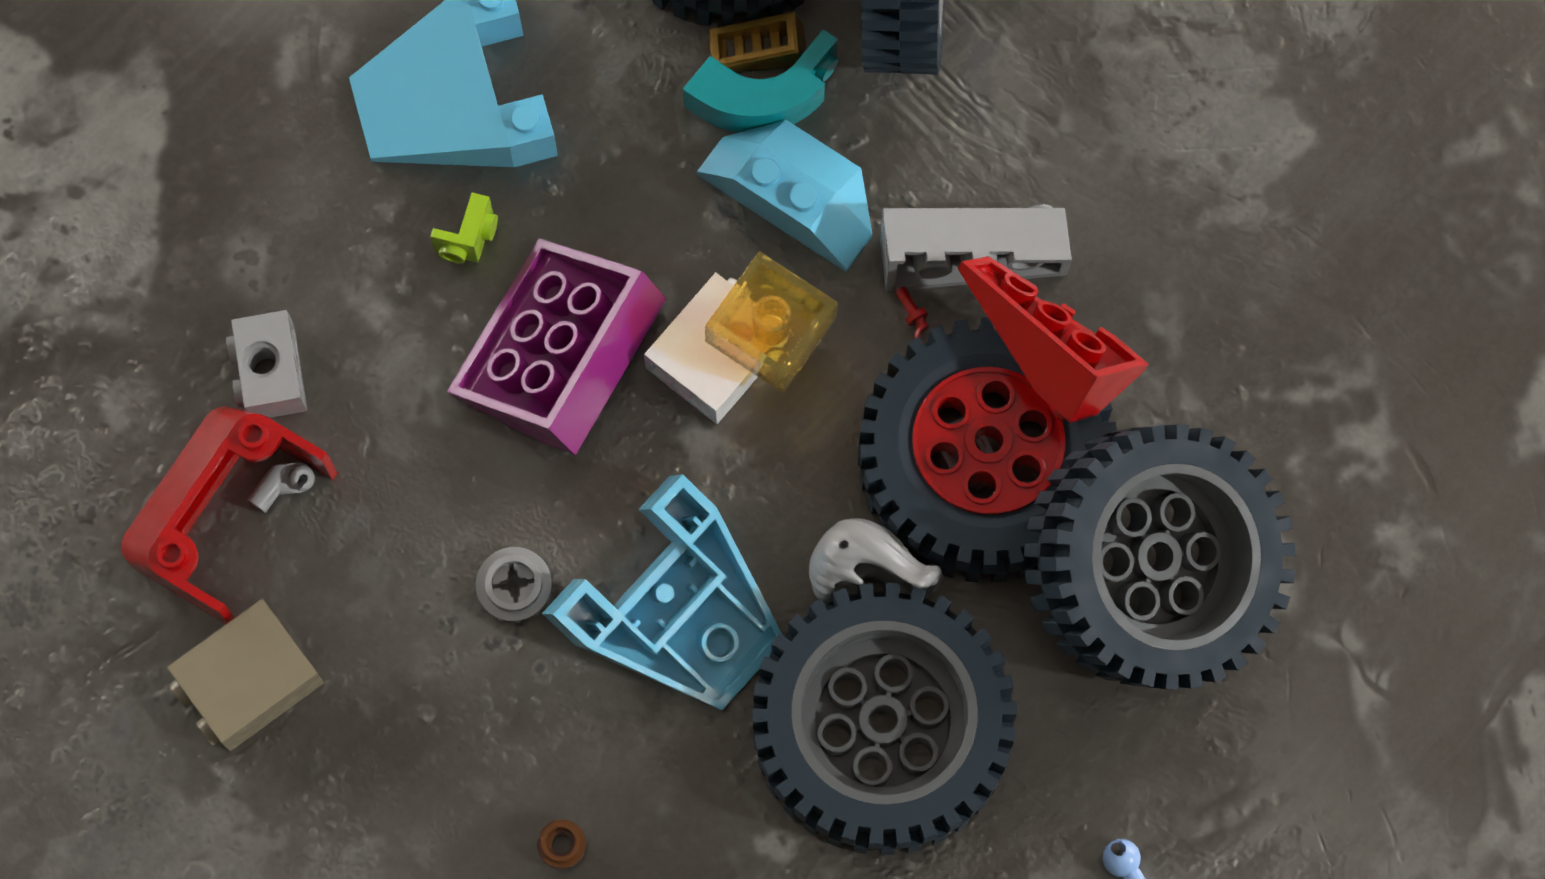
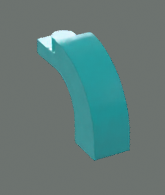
M823 29L789 70L767 79H752L741 76L710 55L683 88L684 107L709 124L738 133L782 120H788L792 124L798 123L815 111L824 101L825 83L823 81H826L831 76L839 62L837 58L838 39Z

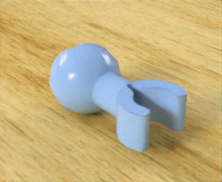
M1116 839L1105 847L1103 863L1110 874L1122 877L1123 879H1145L1139 869L1141 855L1133 842L1127 839ZM1114 843H1118L1120 846V854L1118 856L1111 851V846Z

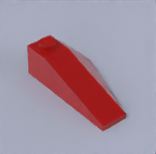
M986 256L961 261L958 271L1035 392L1049 404L1050 410L1059 418L1071 423L1096 416L1147 368L1148 363L1114 334L1102 327L1094 333L1073 320L1072 318L1077 311L1064 303L1059 306L1038 298L1036 285L993 258Z

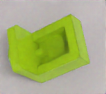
M471 193L459 234L435 228L432 229L430 240L434 251L442 259L458 264L464 263L465 260L479 262L485 240L492 241L497 228L498 215L493 214L490 197Z

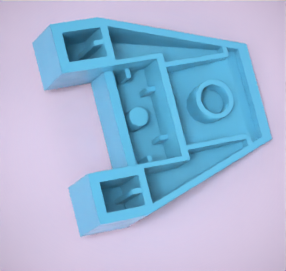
M444 0L349 77L372 162L518 167L558 156L555 136L543 94L498 106L483 54V46L524 36L516 0Z
M683 474L671 475L638 509L671 543L621 598L612 605L586 579H573L542 614L575 646L714 708L723 710L760 669L764 657L769 658L771 645L778 634H783L717 507Z

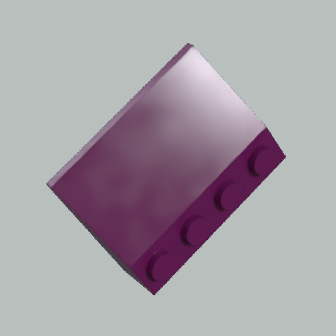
M539 238L447 392L452 397L541 443L576 455L667 299L641 270Z

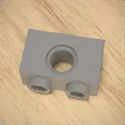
M282 310L231 320L234 336L226 337V344L231 364L238 363L240 379L233 380V391L237 407H244L246 411L262 414L268 418L307 411L295 327L288 311ZM264 359L276 361L275 366L268 373L257 374L254 372L256 365Z

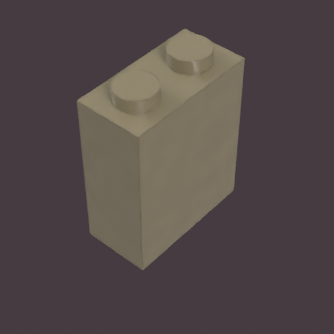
M263 598L167 667L176 679L169 684L173 693L185 708L193 703L203 718L196 722L201 732L212 746L220 741L230 752L324 684V681Z

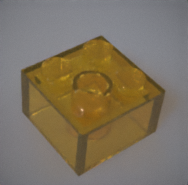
M759 251L706 323L705 342L784 393L835 321L838 302Z

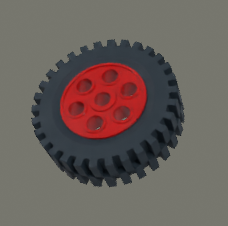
M981 317L979 328L976 330L969 329L968 319L954 321L951 334L946 335L942 325L929 331L928 342L923 344L920 338L916 337L907 344L904 357L897 352L889 360L887 374L885 375L880 372L874 382L873 394L868 395L864 406L863 419L861 420L858 448L859 479L862 491H867L866 504L871 515L876 512L878 513L879 524L893 532L908 550L911 548L917 553L916 559L925 565H929L931 561L940 564L943 576L952 578L954 570L966 572L965 581L976 583L979 582L981 574H991L992 583L1005 582L1007 574L1016 571L1018 579L1026 577L1025 571L1033 570V567L1038 565V557H1024L1025 543H1038L1040 535L1039 532L1027 530L1030 516H1045L1046 509L1034 504L1039 492L1056 491L1057 488L1047 479L1055 469H1071L1064 459L1073 451H1085L1084 444L1094 438L1107 437L1106 433L1117 430L1116 422H1109V417L1113 410L1111 402L1096 416L1070 423L1056 416L1050 410L1049 404L1035 392L1002 338L994 330V326L988 317ZM996 392L1005 398L1007 404L1001 408H992L984 403L982 397L987 393ZM953 408L961 413L963 420L956 424H947L940 419L938 413L942 409ZM1025 421H1034L1043 428L1044 434L1039 437L1026 436L1021 431L1019 425ZM985 435L995 439L1000 449L994 453H984L977 448L975 441L980 436ZM941 451H945L955 459L956 465L950 469H939L932 463L931 457L941 453ZM1022 465L1031 467L1036 472L1037 479L1030 483L1021 482L1016 479L1012 470ZM977 481L985 482L992 488L993 495L986 499L976 498L969 492L968 486Z

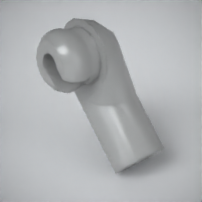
M295 462L273 465L246 500L259 511L266 513L279 495L302 493L309 490L315 481L314 473L304 463Z

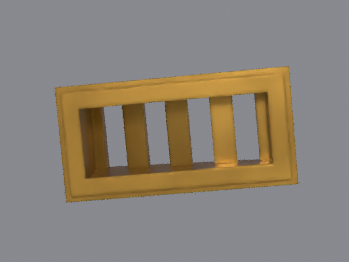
M795 11L709 29L711 56L734 72L792 67L806 51L804 25ZM782 36H788V45L783 46ZM763 37H770V49L764 50ZM751 38L753 52L746 53L745 39ZM726 40H734L735 56L728 57Z

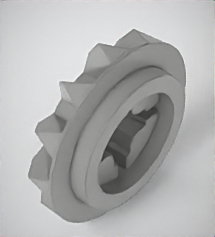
M508 547L498 550L483 562L476 577L478 599L484 610L495 616L499 621L506 620L520 623L524 619L538 615L546 602L550 600L552 578L549 568L544 560L531 550L521 547ZM511 567H514L515 574L518 575L520 581L531 583L526 587L520 588V596H518L517 603L514 602L509 590L500 589L501 585L509 582Z

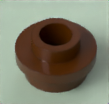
M563 819L555 820L548 823L539 833L537 849L540 857L547 865L556 869H566L576 865L582 859L586 850V839L581 828L574 822ZM558 837L570 839L571 847L567 852L557 853L553 850V843Z

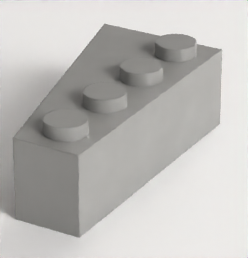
M1045 204L1034 205L1029 208H883L880 249L885 292H893L903 286L907 290L967 285L958 271L961 261L986 256L993 258L1024 279L1068 275L1072 257L1065 208H1052V206Z

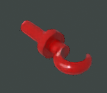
M905 286L900 287L895 293L909 314L905 320L909 326L915 325L917 328L914 333V339L916 337L920 338V335L929 328L925 320L928 313L925 308L918 309Z

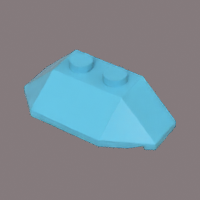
M788 120L722 137L697 171L699 177L846 273L872 238V228L861 168Z

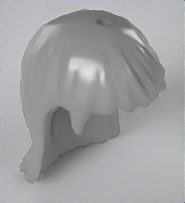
M859 518L844 519L826 531L816 545L809 562V578L813 592L818 599L821 598L822 602L825 603L832 602L833 592L846 588L848 595L858 594V585H862V579L866 578L877 579L885 584H900L899 593L911 595L913 586L925 589V599H928L938 590L944 579L942 571L938 566H929L919 562L899 538L879 523Z

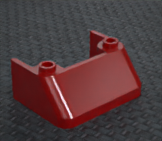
M233 407L216 408L205 417L125 533L121 543L123 557L135 570L226 625L235 618L226 605L187 582L198 564L199 554L194 542L186 535L239 457L249 462H260L272 456L277 448L332 481L338 472L327 452L267 416Z

